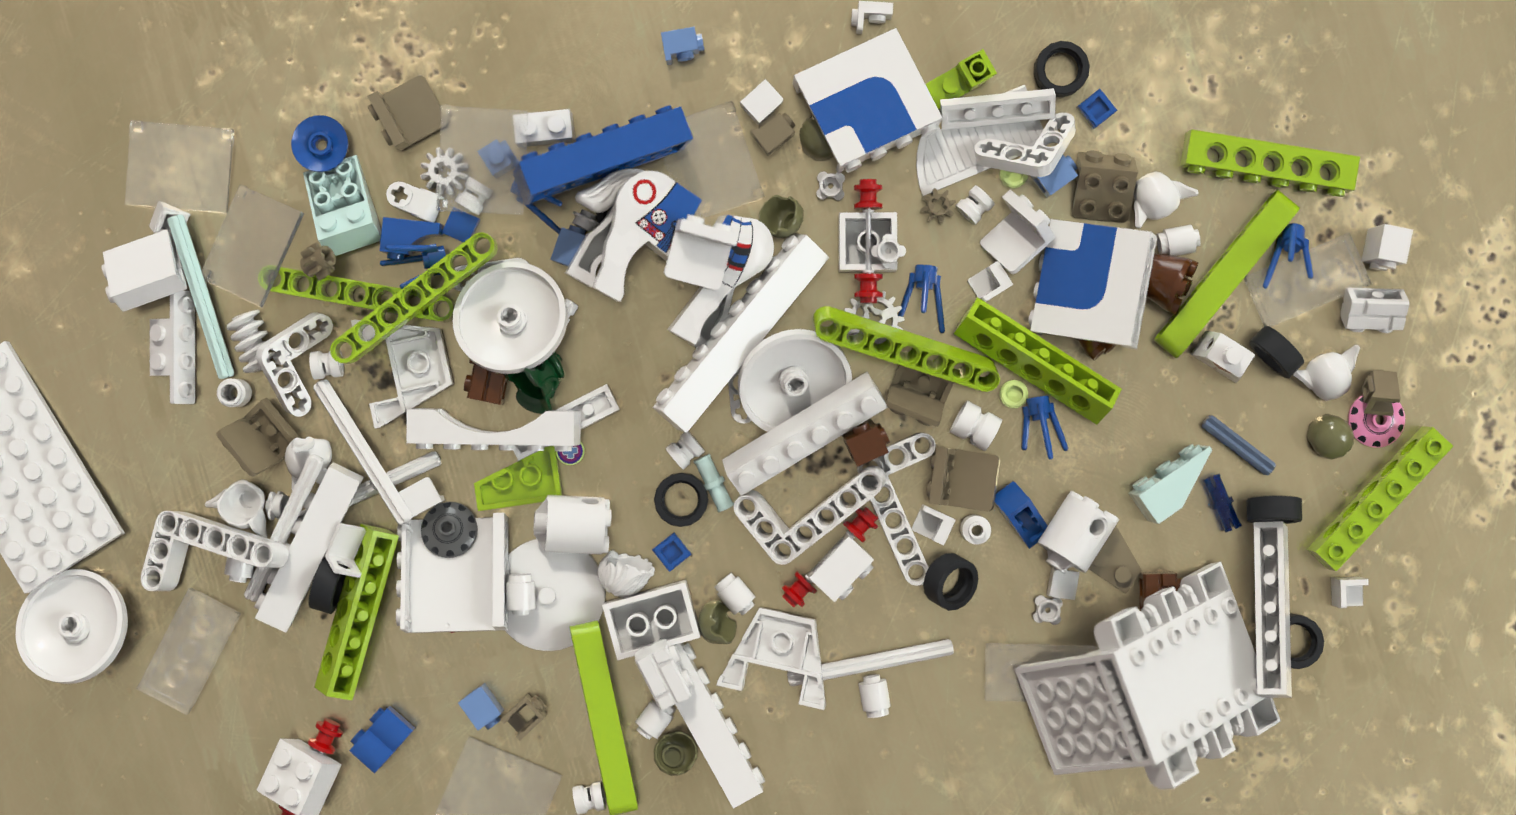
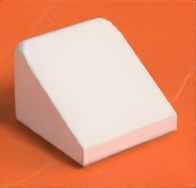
M158 201L149 227L154 233L167 229L172 235L168 218L175 215H184L187 223L190 214Z
M1051 567L1046 595L1075 600L1080 572L1067 570L1066 573H1062L1056 568Z

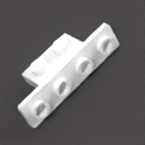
M183 290L170 295V319H150V376H170L171 404L195 403V305L191 292Z

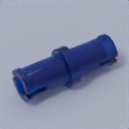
M1219 473L1213 475L1217 487L1213 486L1210 477L1202 481L1205 483L1213 502L1211 507L1213 510L1216 509L1226 533L1232 531L1228 521L1229 518L1235 529L1241 527L1242 524L1232 505V502H1234L1233 497H1229Z

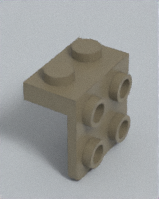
M422 75L414 77L383 95L376 91L367 96L371 102L367 106L375 121L380 119L385 128L381 131L384 139L389 146L394 144L400 151L448 124L444 111L427 80Z
M1094 150L1087 151L1086 153L1078 152L1077 167L1079 176L1072 208L1073 216L1083 219L1126 222L1129 219L1138 175L1135 158L1123 153L1105 155Z
M899 365L890 385L886 405L892 412L898 415H908L925 426L932 425L937 427L941 422L944 404L954 382Z
M268 398L261 400L243 418L221 428L216 433L222 445L228 449L241 468L252 477L284 460L289 443L295 438H300Z
M937 447L936 452L933 453L931 458V468L934 470L932 480L929 481L927 486L929 503L987 512L992 511L995 502L1000 458L997 455Z

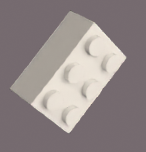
M687 580L642 591L626 598L606 601L602 605L617 660L635 656L637 651L663 639H666L669 646L701 637Z

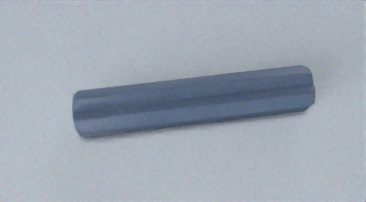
M1209 415L1204 420L1202 428L1262 474L1269 475L1272 473L1276 464L1216 417Z

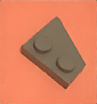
M1115 526L1089 567V570L1125 594H1127L1142 571L1117 526Z

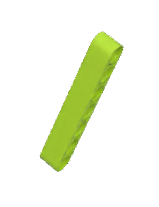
M1278 189L1272 193L1182 303L1177 314H1173L1160 330L1154 341L1173 357L1178 358L1293 219L1300 207Z
M484 232L471 236L339 336L330 347L332 358L339 363L351 364L359 360L491 260L498 250L496 240ZM481 239H488L490 242V249L485 254H479L476 249V245ZM459 256H464L467 260V266L463 271L457 272L454 268V260ZM441 273L444 277V284L442 287L434 289L431 285V278L435 274ZM413 291H418L421 295V301L416 306H411L408 302V296ZM395 308L398 312V319L394 323L389 324L385 319V314L389 309ZM368 325H371L375 330V336L370 341H366L362 333L363 329ZM344 343H349L352 347V353L348 358L344 359L340 354V347Z
M278 266L264 268L259 276L261 286L268 291L375 310L382 305L381 296L385 292H391L394 296L401 290V288L334 276H327L322 280H318L316 275L309 277L301 270ZM278 272L281 275V282L278 286L273 287L270 283V277L273 273ZM302 277H307L309 287L306 291L301 292L298 289V281ZM330 282H335L337 292L334 296L328 297L325 292L326 285ZM363 287L365 297L362 301L356 302L353 298V292L356 288ZM418 291L411 292L408 296V302L411 298L417 296L421 300L420 293ZM442 296L415 317L438 322L452 321L455 302L450 298ZM446 301L450 308L449 313L444 317H440L436 312L437 305L440 302ZM395 308L387 311L388 313L398 314Z
M830 306L820 307L813 315L816 335L823 341L983 392L993 391L999 385V373L993 360L988 357ZM824 321H833V324L828 327L821 326ZM853 329L860 330V332L856 335L848 334V332ZM878 338H886V341L883 343H874ZM907 346L913 347V348H912L910 351H908V352H902V351H901L904 347H907ZM931 355H939L935 360H927ZM959 363L965 364L959 369H954V366ZM983 372H991L986 377H980Z
M598 620L569 626L609 814L619 815L638 810Z

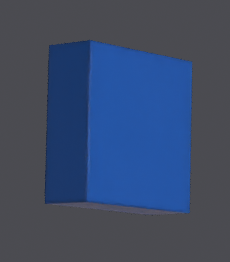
M1098 89L1076 107L1093 129L1117 111L1101 89Z
M453 207L442 233L465 242L473 236L480 219Z
M675 532L652 549L669 572L692 555Z

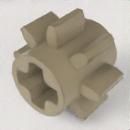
M933 188V196L931 198L925 195L922 197L927 202V205L921 208L920 211L928 212L930 215L928 222L933 218H938L940 224L944 222V214L951 217L954 215L953 211L949 210V208L956 203V200L949 201L946 197L949 192L948 190L943 194H938L937 189ZM942 200V207L945 210H939L937 213L934 212V205L931 201L937 202Z
M315 242L300 253L303 257L300 260V267L309 277L316 275L318 280H322L336 270L333 266L336 263V256L328 246L320 247Z

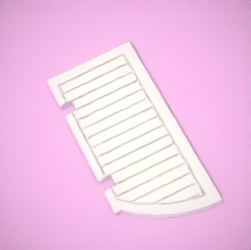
M1022 85L1005 93L1027 91L1025 85ZM1040 120L944 130L937 126L938 130L926 137L921 135L917 150L916 170L922 196L932 193L933 188L940 190L990 169V167L981 166L976 162L974 148L981 140L994 139L1033 147L1043 131ZM1010 156L1007 159L1012 160L1019 156Z

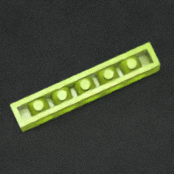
M1191 129L1185 133L1180 167H1187V172L1194 174H1205V171L1216 172L1215 176L1219 178L1232 179L1233 175L1244 177L1243 181L1249 183H1261V180L1272 181L1271 185L1275 187L1288 188L1289 184L1300 186L1299 190L1317 192V189L1328 190L1327 195L1344 197L1345 193L1355 190L1360 156ZM1209 148H1213L1218 152V162H1212L1208 159L1207 151ZM1237 153L1245 155L1247 159L1245 167H1241L1236 163L1235 156ZM1265 157L1271 158L1274 161L1275 167L1272 172L1264 167ZM1293 162H1298L1302 166L1301 176H1297L1292 172ZM1322 166L1330 171L1328 181L1320 176V168Z
M978 297L964 314L953 333L1096 425L1112 410L1122 390Z
M1422 426L1307 548V551L1324 567L1337 572L1454 446L1434 427Z
M360 524V527L364 528L366 533L354 558L361 576L360 578L348 575L345 577L314 686L327 697L352 701L399 535L387 529L366 524Z

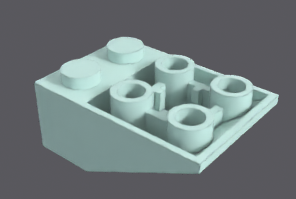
M357 155L345 158L336 168L326 172H314L311 170L303 172L317 238L321 246H328L337 256L381 241V228Z
M1191 444L1178 453L1181 456L1173 462L1168 460L1155 469L1157 474L1150 478L1145 476L1132 485L1134 490L1128 494L1147 521L1160 524L1183 507L1212 451L1210 446L1199 444L1194 446Z

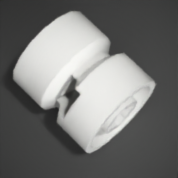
M967 400L956 416L950 433L963 440L969 437L972 445L986 451L997 434L1002 419L990 412L982 414L979 406Z

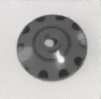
M444 502L434 506L427 512L421 524L423 543L429 551L443 558H454L464 554L472 547L477 537L478 527L475 516L466 506L457 502ZM446 523L452 524L451 531L443 532V526Z

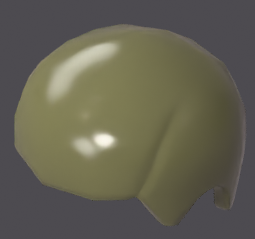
M814 116L807 118L800 128V141L803 152L814 160L826 161L834 157Z
M774 195L764 203L759 212L758 221L762 222L769 229L772 236L787 238L799 230L803 222L804 210L799 202L791 196L784 198Z
M1331 414L1318 416L1310 424L1307 439L1315 452L1331 460L1346 455L1352 449L1355 438L1350 424L1341 417Z
M713 600L704 605L699 615L698 627L701 636L707 642L727 645L732 643L736 635L737 624L727 616V612L730 610L720 600Z
M682 731L662 736L654 748V762L660 771L670 776H678L688 772L698 758L695 741L691 736Z

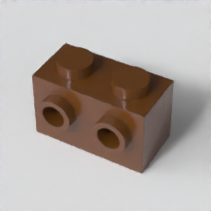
M871 418L842 435L848 452L857 467L889 453L886 445L890 443L885 429L880 423L875 424Z

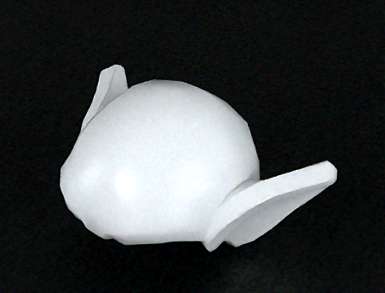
M1155 171L1143 176L1136 181L1134 190L1135 227L1140 229L1147 218L1158 220L1169 216L1178 208L1180 199L1198 196V190L1181 182L1172 181L1161 172Z
M1354 345L1341 355L1335 352L1321 354L1312 359L1305 370H1297L1293 375L1309 389L1313 390L1322 400L1337 399L1347 393L1351 387V372L1355 367L1360 347L1359 345Z
M308 436L305 439L295 438L289 443L285 452V462L292 476V491L310 455L315 454L324 459L322 468H328L332 459V449L329 441L313 439Z
M239 480L205 503L207 508H217L220 517L229 525L239 529L251 528L257 535L267 538L266 518L263 511L265 495L253 483Z

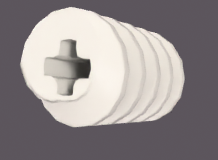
M259 310L249 311L232 318L233 321L226 327L229 331H236L230 337L232 341H241L235 346V351L245 352L239 357V362H249L243 368L244 373L262 371L256 358V351L262 343L266 342L262 341V338L268 334V331H258V327L264 321L254 320L253 317L260 313ZM269 352V356L266 359L270 360L273 358L276 352Z

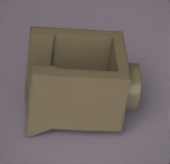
M786 112L782 115L781 113L778 115L773 113L758 125L759 129L750 130V134L766 155L769 156L795 135V131L792 128L796 125Z
M1373 370L1367 376L1362 386L1364 403H1367L1364 414L1392 416L1394 413L1392 402L1399 403L1401 400L1397 372Z
M527 694L502 717L501 721L503 724L508 721L518 732L516 738L520 741L546 717L547 713L544 710L547 707L538 696L531 697ZM526 705L536 714L528 723L518 713Z

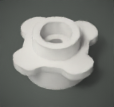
M820 172L818 174L819 189L816 192L817 197L821 200L827 197L841 200L844 197L842 183L845 181V176L840 172L836 174ZM832 183L833 188H828V184Z
M583 209L580 213L573 212L575 218L572 224L591 232L599 225L595 221L596 215Z
M891 234L884 235L883 241L871 249L872 256L878 257L883 262V267L887 269L892 268L894 262L906 253L905 247L899 245ZM886 249H891V253L887 254Z
M278 491L277 494L270 492L266 500L265 509L269 520H274L275 517L280 519L289 500V497L284 495L282 491Z
M1043 595L1037 596L1035 598L1036 612L1033 614L1034 621L1037 623H1042L1043 621L1051 622L1053 625L1059 624L1061 621L1060 607L1063 605L1062 600L1055 597L1053 599L1045 598ZM1047 607L1050 608V612H1049V613H1047V612L1045 611V609H1046Z

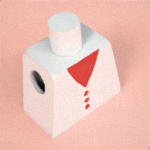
M1212 331L1204 332L1190 354L1235 383L1239 381L1255 356L1254 353L1226 335Z

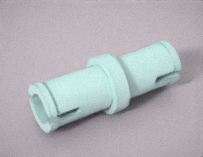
M707 454L695 460L694 464H696L705 483L703 486L709 491L717 511L722 512L732 507L734 503L723 484L725 479L719 475L711 455Z

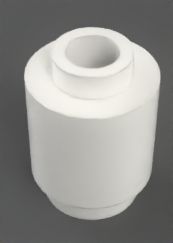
M1192 225L1164 229L1163 233H1157L1159 254L1179 256L1195 253L1196 247L1201 245L1198 229L1193 230Z
M226 379L219 384L217 397L224 406L242 407L250 401L252 389L242 379ZM236 388L238 390L237 397L234 396V390Z
M973 514L962 520L960 533L966 541L972 544H982L990 537L991 526L985 518ZM980 525L982 528L980 534L977 536L973 535V526Z
M227 557L224 574L229 575L230 581L246 583L247 578H252L255 566Z
M531 574L508 575V582H506L507 610H512V615L514 616L529 615L530 610L535 609V583L531 580Z
M730 573L714 587L718 591L717 596L734 615L738 612L744 615L755 605L752 600L756 596L739 576L735 577Z
M879 674L863 677L864 682L858 685L862 709L866 712L867 718L888 715V708L891 707L886 679H880Z
M651 700L635 721L639 726L636 730L648 740L652 736L658 739L674 718L673 713L676 709L670 706L660 710L656 701Z

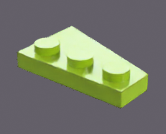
M547 446L544 448V451H538L475 482L474 488L478 511L540 503L546 499L547 495H563L555 446Z

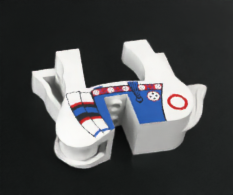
M628 168L608 174L595 185L581 190L575 195L576 202L593 212L601 213L608 209L609 211L600 224L586 234L565 274L620 302L624 296L626 268L634 253L645 244L667 261L678 219H687V215L694 216L702 199L660 172ZM723 215L717 218L715 224L720 223L733 227L732 232L739 234L736 246H731L721 287L718 290H712L700 286L667 329L669 332L687 341L688 344L695 348L707 342L711 337L710 333L713 327L719 322H723L728 316L735 287L765 269L772 259L774 252L773 238L769 229L762 222L756 219L733 215ZM601 262L600 269H599L598 274H597V276H596V269H597L599 263Z

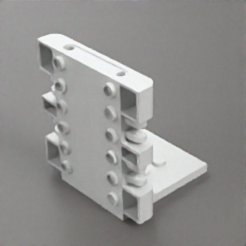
M1221 562L1208 564L1181 580L1178 592L1175 590V587H1169L1148 596L1144 600V607L1141 611H1138L1137 607L1127 608L1096 624L1094 635L1099 646L1098 650L1084 655L1024 664L1015 668L1054 775L1144 766L1149 781L1159 789H1173L1199 773L1195 763L1198 757L1219 759L1236 750L1232 741L1233 735H1241L1243 737L1258 736L1281 722L1273 698H1262L1257 695L1256 653Z

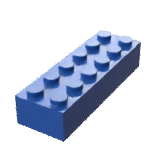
M671 105L662 107L655 111L656 115L648 118L645 117V114L636 116L629 120L630 124L619 127L618 124L607 126L602 129L603 133L593 137L591 133L583 134L575 138V143L566 146L564 142L554 144L548 147V152L538 155L537 151L520 157L521 161L517 163L513 176L524 204L528 205L600 180L612 172L634 168L683 151L693 140V136L681 106L672 109Z

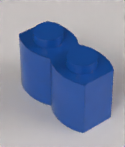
M391 706L385 711L379 708L370 718V721L373 723L366 732L361 729L350 741L354 746L349 751L374 774L415 729L413 725Z

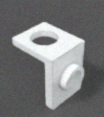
M338 523L325 554L334 573L360 578L361 572L354 558L366 533L364 528ZM338 564H343L349 567L350 569L343 568Z

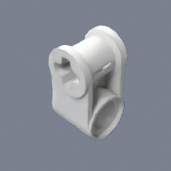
M394 182L388 187L386 193L387 200L391 205L428 222H435L444 197L423 188L419 189L404 182ZM404 188V193L408 195L407 199H401L399 203H396L397 198L393 196L394 192H400Z

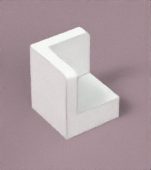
M765 79L740 101V106L759 125L783 103V98Z
M999 261L968 279V284L975 295L984 302L1013 285Z
M429 477L398 492L413 517L445 501L444 496L439 495Z
M922 504L912 525V530L944 546L955 523V519Z
M1331 577L1332 606L1338 608L1363 606V585H1369L1368 579L1363 577Z

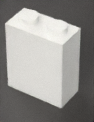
M167 229L103 252L105 264L102 265V271L108 281V287L105 288L109 301L116 303L123 312L187 289L182 264L173 237Z

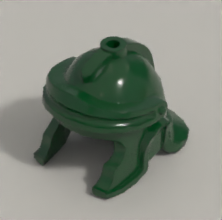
M555 351L547 360L532 369L525 368L524 372L504 374L505 378L513 382L518 389L516 392L518 403L528 411L538 414L552 411L550 399L554 397L555 391L565 375L561 365L562 358Z

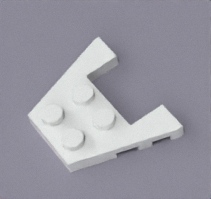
M351 320L352 327L361 320ZM368 325L363 329V338L366 341L372 340L375 336L374 328ZM404 325L385 339L398 397L369 404L375 429L383 427L406 413L407 409H413L453 385L442 329Z
M762 607L759 608L742 637L738 648L730 658L726 669L718 679L717 686L742 691L749 662L803 674L804 680L799 704L824 710L826 700L816 619Z

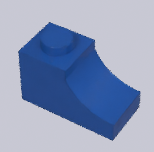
M383 217L379 251L387 253V259L404 260L405 255L413 256V251L386 250L385 246L418 245L428 238L443 237L444 225L435 222Z
M1012 481L995 495L994 503L1024 544L1030 549L1037 544L1048 525L1031 499Z

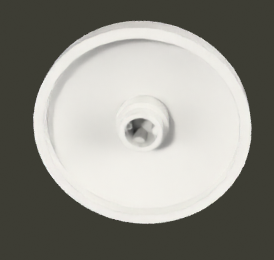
M522 262L499 263L477 273L461 290L453 311L454 334L464 353L478 366L488 371L502 374L524 372L525 368L532 369L547 360L561 343L567 327V305L556 282L540 268Z
M805 329L787 330L776 333L761 341L748 354L738 376V393L747 416L758 427L769 432L851 382L852 374L850 365L838 345L819 339L815 331Z
M534 539L520 545L508 555V575L531 574V580L535 583V609H531L529 615L514 616L512 615V610H508V630L505 631L514 640L536 650H561L573 646L569 626L599 621L603 613L602 605L606 599V589L599 580L598 564L590 554L544 552L538 540Z
M65 570L30 592L22 604L17 618L15 634L19 654L32 672L49 681L73 684L91 679L112 663L124 643L128 626L126 605L119 590L106 578L87 570Z

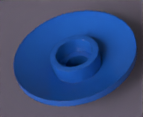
M316 115L303 120L296 127L291 140L292 152L296 160L303 167L314 172H326L336 168L344 160L349 146L348 136L343 126L335 119L323 115ZM321 141H326L327 147L324 150L318 149V144Z

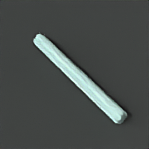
M184 215L172 216L168 218V224L219 379L231 377L235 372Z

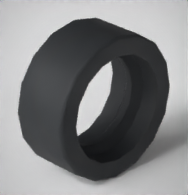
M1058 41L1049 44L1040 52L1034 63L1033 74L1036 84L1041 90L1054 88L1056 97L1063 98L1073 95L1084 85L1089 76L1090 64L1086 53L1081 47L1072 42ZM1067 53L1077 62L1078 74L1072 83L1059 86L1051 83L1046 77L1045 64L1053 54Z
M1264 326L1249 342L1259 358L1284 378L1289 379L1304 364L1302 355L1293 344L1270 326Z
M676 473L668 476L659 484L655 492L654 503L656 511L662 520L673 526L684 527L700 520L707 508L708 495L701 480L694 475ZM674 484H689L697 493V507L687 516H676L669 512L665 505V494L669 487Z
M1259 496L1246 500L1247 522L1283 521L1285 524L1302 521V499L1299 497Z
M944 554L929 566L923 582L924 593L930 601L948 611L957 610L965 606L972 599L978 585V571L973 563L957 554ZM959 568L957 583L949 593L943 595V586L947 577Z
M326 557L322 559L315 573L309 594V607L332 614L337 608L346 575L334 573ZM338 564L339 566L348 569L347 566L343 564Z
M1291 613L1290 625L1303 626L1311 636V646L1307 653L1301 657H1291V668L1302 669L1311 666L1319 659L1324 648V637L1322 630L1316 622L1303 615Z

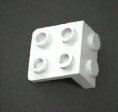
M1009 190L1002 198L1011 210V213L982 238L980 244L1009 273L1016 274L1056 237L1048 226L1051 221L1047 215L1040 209L1037 212L1032 209L1034 207L1033 204L1023 194L1018 197L1012 190Z
M687 215V219H678L664 269L665 276L704 288L718 290L721 287L731 246H736L739 234L733 233V227L720 223H716L715 227L704 225L705 219L692 215Z

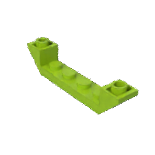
M984 49L960 61L956 67L925 85L939 110L940 100L961 98L995 76L997 72Z

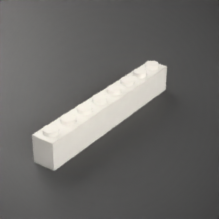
M794 234L783 242V249L777 256L772 257L761 276L750 282L746 288L747 293L743 298L732 304L728 310L729 315L725 320L713 327L710 333L711 337L707 342L698 346L693 352V359L688 365L683 366L677 371L674 376L675 381L669 388H665L659 393L656 398L657 403L652 408L676 429L685 433L689 431L741 367L748 354L763 340L829 259V256L807 235Z

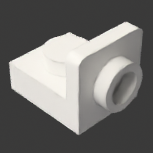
M859 1L858 9H852L851 26H856V34H862L864 18H869L871 23H885L886 19L891 20L893 3Z

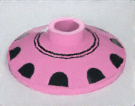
M1363 395L1358 397L1352 404L1348 414V423L1353 430L1355 439L1363 445L1375 448L1385 447L1395 442L1405 426V413L1400 402H1392L1393 415H1382L1384 422L1378 425L1376 423L1377 415L1364 414L1367 403H1364Z

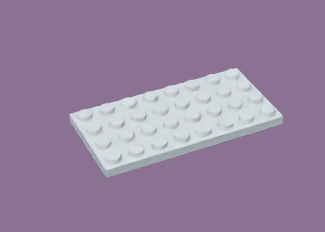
M4 341L0 344V554L24 594H27L120 537L125 532L10 342Z

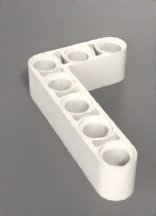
M920 432L886 446L889 453L893 449H900L903 452L904 457L900 464H891L888 459L889 453L873 460L886 474L884 487H887L889 490V497L884 502H878L874 497L870 499L904 578L908 583L915 586L923 585L925 574L929 567L888 475L924 460L934 453L936 448L935 440L931 435ZM924 437L929 441V449L925 453L920 454L915 450L914 445L918 438ZM863 465L857 467L858 473L862 471ZM865 476L867 485L871 487L878 486V480L875 476ZM892 512L898 513L901 519L899 525L894 528L888 527L885 522L886 516ZM904 538L909 539L912 543L911 550L905 554L897 550V543ZM916 564L923 567V575L919 579H911L908 574L910 567Z
M878 466L866 467L790 528L786 526L764 497L755 490H751L738 497L733 506L734 512L770 558L777 564L785 565L798 557L877 495L885 484L886 474ZM865 476H875L878 480V486L871 487L867 485ZM843 493H852L856 498V503H847L843 499ZM744 499L751 500L754 503V511H749L744 507ZM823 509L830 510L834 515V520H825L822 517L821 511ZM762 521L769 522L772 525V533H767L761 528ZM800 527H808L812 531L813 536L811 538L804 537L800 532ZM779 544H787L791 549V554L786 555L780 552Z
M163 511L156 519L140 580L144 589L148 591H171L176 588L189 544L261 568L282 567L287 562L288 550L280 542L188 512ZM269 550H270V553H271L270 559L268 558V552H269Z

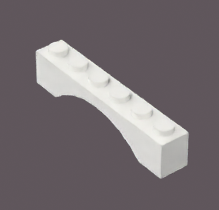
M407 409V443L416 444V449H433V444H443V449L455 450L461 449V444H471V450H488V445H499V450H516V445H527V451H544V446H555V451H572V446L580 445L581 411H546L536 420L521 428L511 431L493 432L467 426L453 418L444 409Z

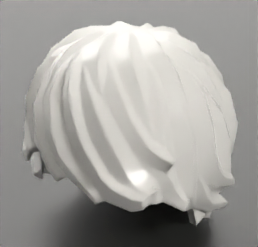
M612 550L599 563L598 576L600 583L607 592L612 593L614 596L621 598L633 596L648 583V579L654 575L655 568L651 566L652 563L648 562V559H641L640 555L635 557L627 556L628 554L626 553L618 555L617 552Z

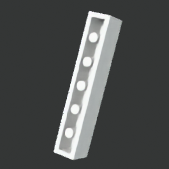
M865 372L722 459L726 475L742 496L852 430V428L857 427L888 408L886 402L869 373Z
M334 462L328 469L322 468L316 480V483L320 484L316 494L312 492L309 494L303 508L307 509L304 519L298 517L291 533L295 534V537L291 544L287 542L285 544L288 550L287 562L279 569L273 568L266 582L271 586L267 594L261 593L254 608L258 609L255 619L285 633L288 631L313 582L318 566L325 557L338 523H342L364 478L363 476Z
M1283 521L1254 522L1257 695L1262 698H1292L1288 527Z
M675 644L681 657V661L678 663L682 671L688 670L694 685L690 686V698L675 703L729 802L735 808L762 793V783L765 782V779L758 767L753 769L748 759L752 756L745 743L739 744L734 734L738 731L730 717L725 719L720 709L724 708L718 694H711L707 684L710 683V680L704 669L700 668L698 670L693 662L696 655L690 644Z

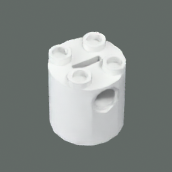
M1071 490L1037 543L1047 550L1048 558L1046 562L1057 570L1066 573L1068 568L1074 567L1086 573L1119 519L1107 511L1103 512L1098 508L1099 504L1086 496L1083 498Z
M547 495L546 499L534 513L533 533L544 552L608 553L609 536H607V526L610 527L611 525L610 500L604 497Z

